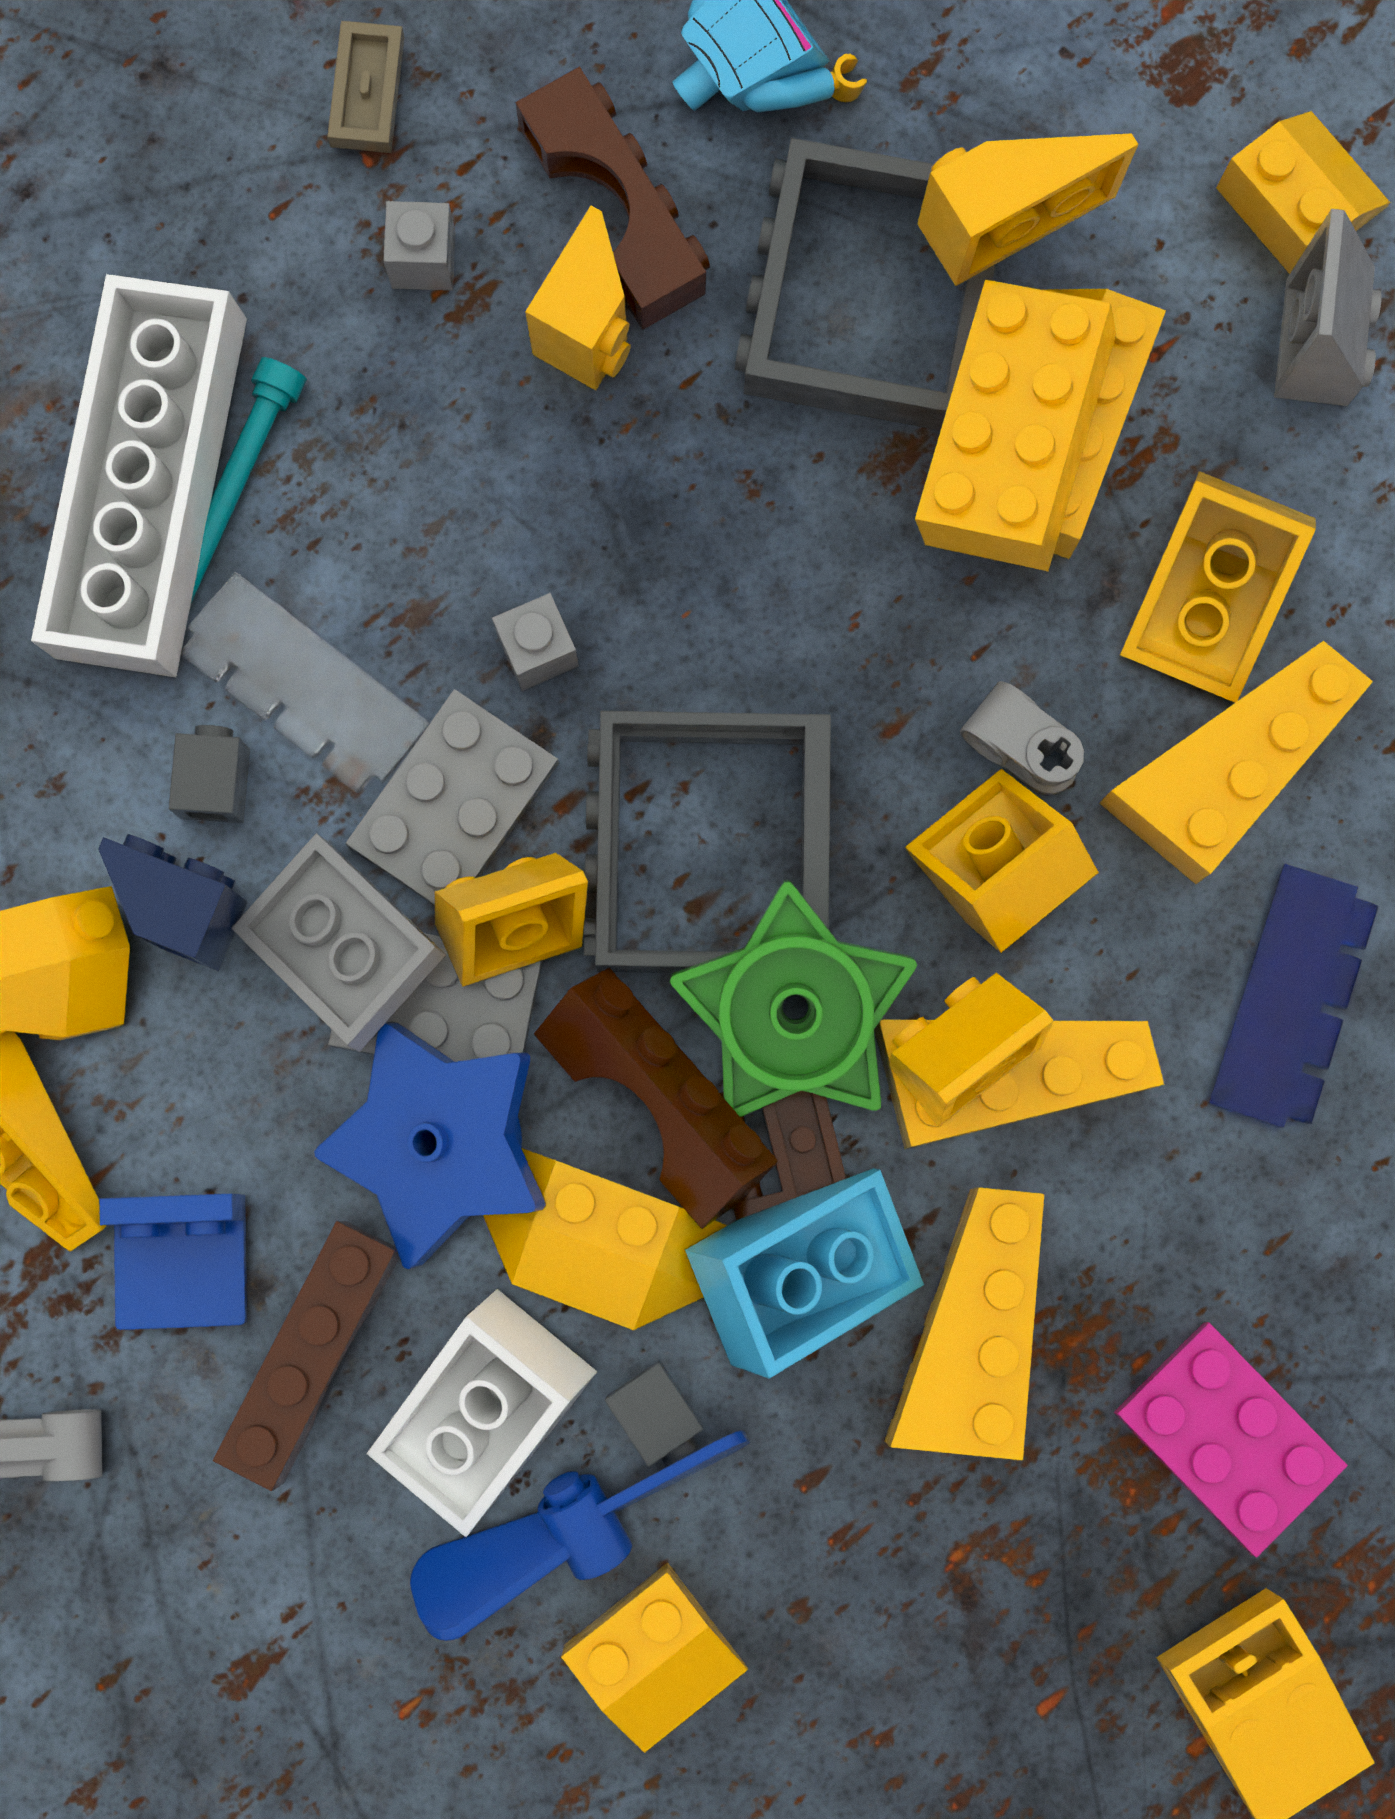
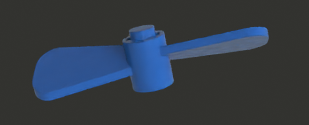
M740 1430L727 1435L608 1499L594 1475H579L575 1471L564 1473L553 1479L544 1488L543 1494L545 1496L538 1505L537 1513L431 1548L419 1558L413 1568L410 1579V1587L417 1613L426 1630L431 1636L439 1640L450 1641L458 1639L565 1561L574 1577L579 1580L593 1579L609 1572L618 1566L632 1549V1542L619 1521L616 1512L742 1449L750 1443L745 1431Z

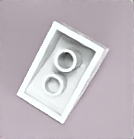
M497 1289L465 1317L367 1452V1455L463 1536L467 1537L564 1417L596 1375L597 1371Z

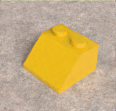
M1312 111L1277 122L1231 158L1216 187L1289 274L1331 209L1345 210L1355 231H1357L1390 204L1385 195Z
M591 205L525 313L532 354L595 391L606 374L612 378L618 374L628 357L631 344L626 342L630 323L626 321L625 296L602 211Z
M1002 769L905 847L909 855L964 921L1000 953L1099 873L1072 822Z
M553 853L537 859L533 857L521 858L512 862L503 870L478 878L471 876L462 877L451 882L444 889L435 891V926L462 987L581 948L588 880L583 870L559 854Z
M998 973L993 974L982 984L975 977L970 978L945 999L944 1002L949 1007L947 1011L930 1024L924 1017L918 1018L903 1029L892 1041L897 1049L891 1053L889 1066L938 1127L1040 1049L1054 1021L1046 1010Z
M668 1562L564 1645L561 1658L600 1710L644 1753L748 1670V1667Z

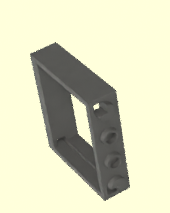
M791 138L787 160L775 158L771 176L769 196L779 198L776 218L764 216L757 254L768 256L764 277L752 275L746 312L757 314L753 336L741 334L734 370L745 372L744 394L941 431L984 281H993L996 264L964 282L944 392L768 360L803 178L923 200L931 168L934 164Z
M600 711V729H589L587 744L588 767H599V792L587 791L586 829L598 830V854H586L585 876L588 880L587 892L597 893L596 918L584 919L583 932L584 956H595L597 972L610 968L613 972L675 973L730 953L718 951L617 950L621 742L802 745L800 893L829 929L831 714Z

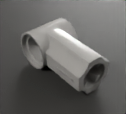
M101 1410L54 1411L42 1413L40 1418L0 1419V1478L43 1476V1481H74L102 1477Z

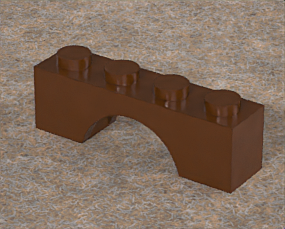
M579 66L515 102L519 129L549 178L572 176L593 180L610 190L623 205L629 222L625 235L614 250L613 255L623 288L625 303L641 329L644 330L705 295L706 270L710 268L708 257L694 235L685 238L674 220L679 217L678 210L665 186L659 184L654 187L643 169L647 167V160L635 137L631 133L622 136L612 120L616 116V110L603 85L600 82L591 85Z
M610 968L571 987L535 1031L534 1035L574 1082L590 1077L612 1079L632 1090L645 1103L658 1125L663 1142L664 1158L659 1180L701 1229L742 1201L779 1162L763 1144L757 1133L749 1128L721 1096L715 1085L700 1072L675 1043L672 1036L658 1024L633 995L630 988Z
M336 1221L226 1433L213 1462L269 1491H273L284 1484L314 1425L321 1401L341 1360L361 1325L373 1310L400 1258L396 1246L347 1221Z

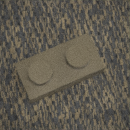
M341 21L327 136L330 147L385 153L392 152L405 39L402 26Z

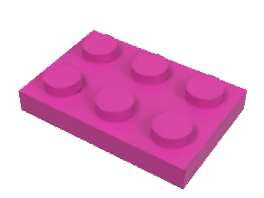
M1204 1322L1114 1411L1123 1423L1247 1552L1255 1558L1348 1466L1209 1322Z

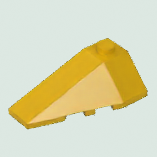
M112 886L51 897L0 911V1034L9 1031L37 1034L42 1039L65 1040L118 1028L124 1024L130 945Z
M5 1031L0 1034V1185L6 1189L8 1203L13 1209L71 1252L102 1231L107 1225H100L99 1199L21 1039L15 1032Z

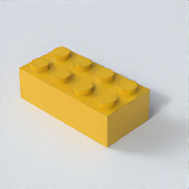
M991 280L984 281L915 516V521L925 545L1049 571L1116 337L1110 302Z

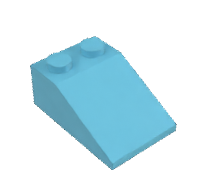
M875 1168L741 1218L685 1250L730 1364L769 1379L924 1285L881 1170Z

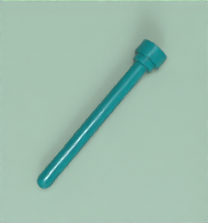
M261 357L251 379V382L255 385L252 396L256 398V401L212 495L191 603L279 410L286 411L290 402L297 403L307 381V378L299 371L280 361Z

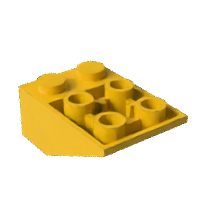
M1267 1588L1156 1657L1254 1819H1288L1375 1764L1321 1658L1285 1600Z

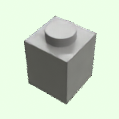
M386 201L384 265L392 289L453 291L456 231L449 203Z
M551 593L492 617L496 634L521 691L579 667L576 649Z

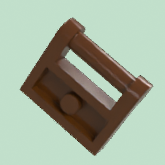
M799 1091L762 1107L772 1154L779 1161L775 1166L781 1192L763 1196L759 1182L742 1201L733 1207L736 1221L846 1179L826 1097L806 1091Z

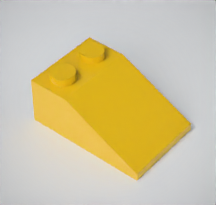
M1132 133L986 141L968 152L963 147L956 148L942 156L932 166L917 225L951 280L957 286L1115 198L1138 147V142Z
M1199 471L1120 655L1236 703L1315 533L1316 518Z

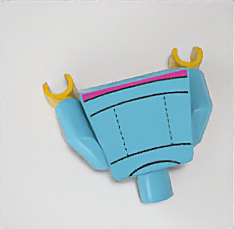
M692 0L688 11L689 20L683 26L681 34L698 60L672 81L677 92L694 111L721 91L725 98L740 110L746 111L751 109L758 113L798 108L827 100L831 97L845 103L852 102L859 97L867 83V79L850 82L841 75L849 73L855 68L858 60L852 54H844L839 57L831 72L824 68L830 60L787 0Z

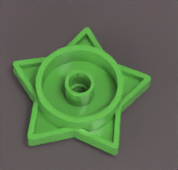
M784 880L744 948L677 971L671 975L670 983L721 1039L724 1099L740 1117L799 1091H806L877 1111L881 1108L874 1029L915 971L917 963L913 957L837 941L794 884L789 880ZM799 995L807 1001L808 1010L803 1017L791 1019L785 1015L782 1007L784 1001L789 996Z

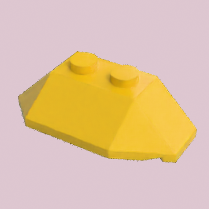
M521 1148L544 1197L545 1208L531 1213L483 1215L511 1284L631 1330L638 1329L704 1298L685 1250L727 1225L713 1221L701 1229L684 1208Z

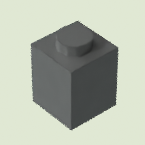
M215 725L195 726L194 734L175 733L169 810L180 819L231 823L244 822L250 749L240 737H233L234 730Z
M660 1360L605 1397L604 1401L648 1467L660 1459L668 1467L685 1458L700 1446L694 1436L703 1430V1424Z

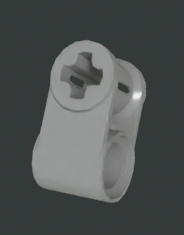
M997 682L960 730V735L974 750L986 759L1002 766L1030 787L1031 790L1041 795H1055L1064 792L1072 785L1084 762V749L1080 739L1072 731L1041 710L1025 693L1007 682ZM1056 751L1064 757L1060 766H1055L1050 772L1043 769L1041 763L1044 756L1048 757Z

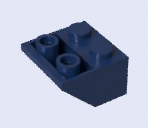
M127 834L123 844L103 837L98 850L133 934L162 950L219 972L235 933L231 928L241 918L248 902L232 890L236 881L224 876L225 872L192 858H187L184 868L174 865L177 858L163 852L164 848L130 834Z

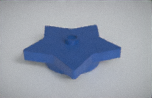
M386 1022L378 1031L367 1102L321 1143L314 1153L318 1160L377 1195L404 1268L411 1269L423 1265L469 1216L531 1213L545 1208L544 1197L521 1149L522 1133L518 1114L530 1065V1055L528 1053H510L454 1062L399 1023Z

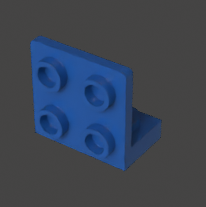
M206 1194L99 1199L100 1225H114L115 1326L117 1329L243 1325L247 1322L245 1195Z

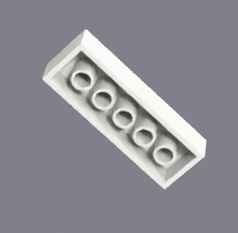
M106 274L31 639L34 644L55 659L170 677L177 676L202 540L212 499L247 321L246 316L229 291Z

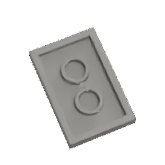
M454 689L345 844L435 906V891L444 889L448 884L459 878L468 876L478 878L482 875L559 764V760Z
M317 833L231 928L346 1045L358 1052L363 1049L446 956L428 936L338 850Z
M424 933L446 956L387 1022L399 1023L454 1062L525 1052L543 960L462 987L441 937ZM331 1029L328 1045L356 1051L346 1045ZM377 1033L360 1052L374 1055Z

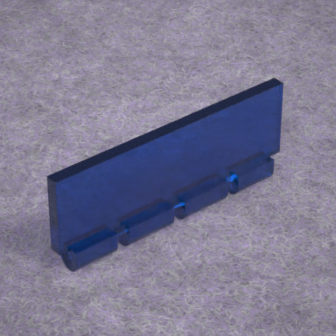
M1288 864L1283 865L1208 1104L1280 1128H1284L1287 1117L1312 1124L1325 1081L1301 1071L1304 1063L1321 1069H1329L1343 1024L1342 1019L1320 1012L1322 1003L1340 1009H1347L1362 960L1357 957L1339 952V948L1343 944L1365 950L1379 908L1371 902L1355 898L1358 890L1357 886Z

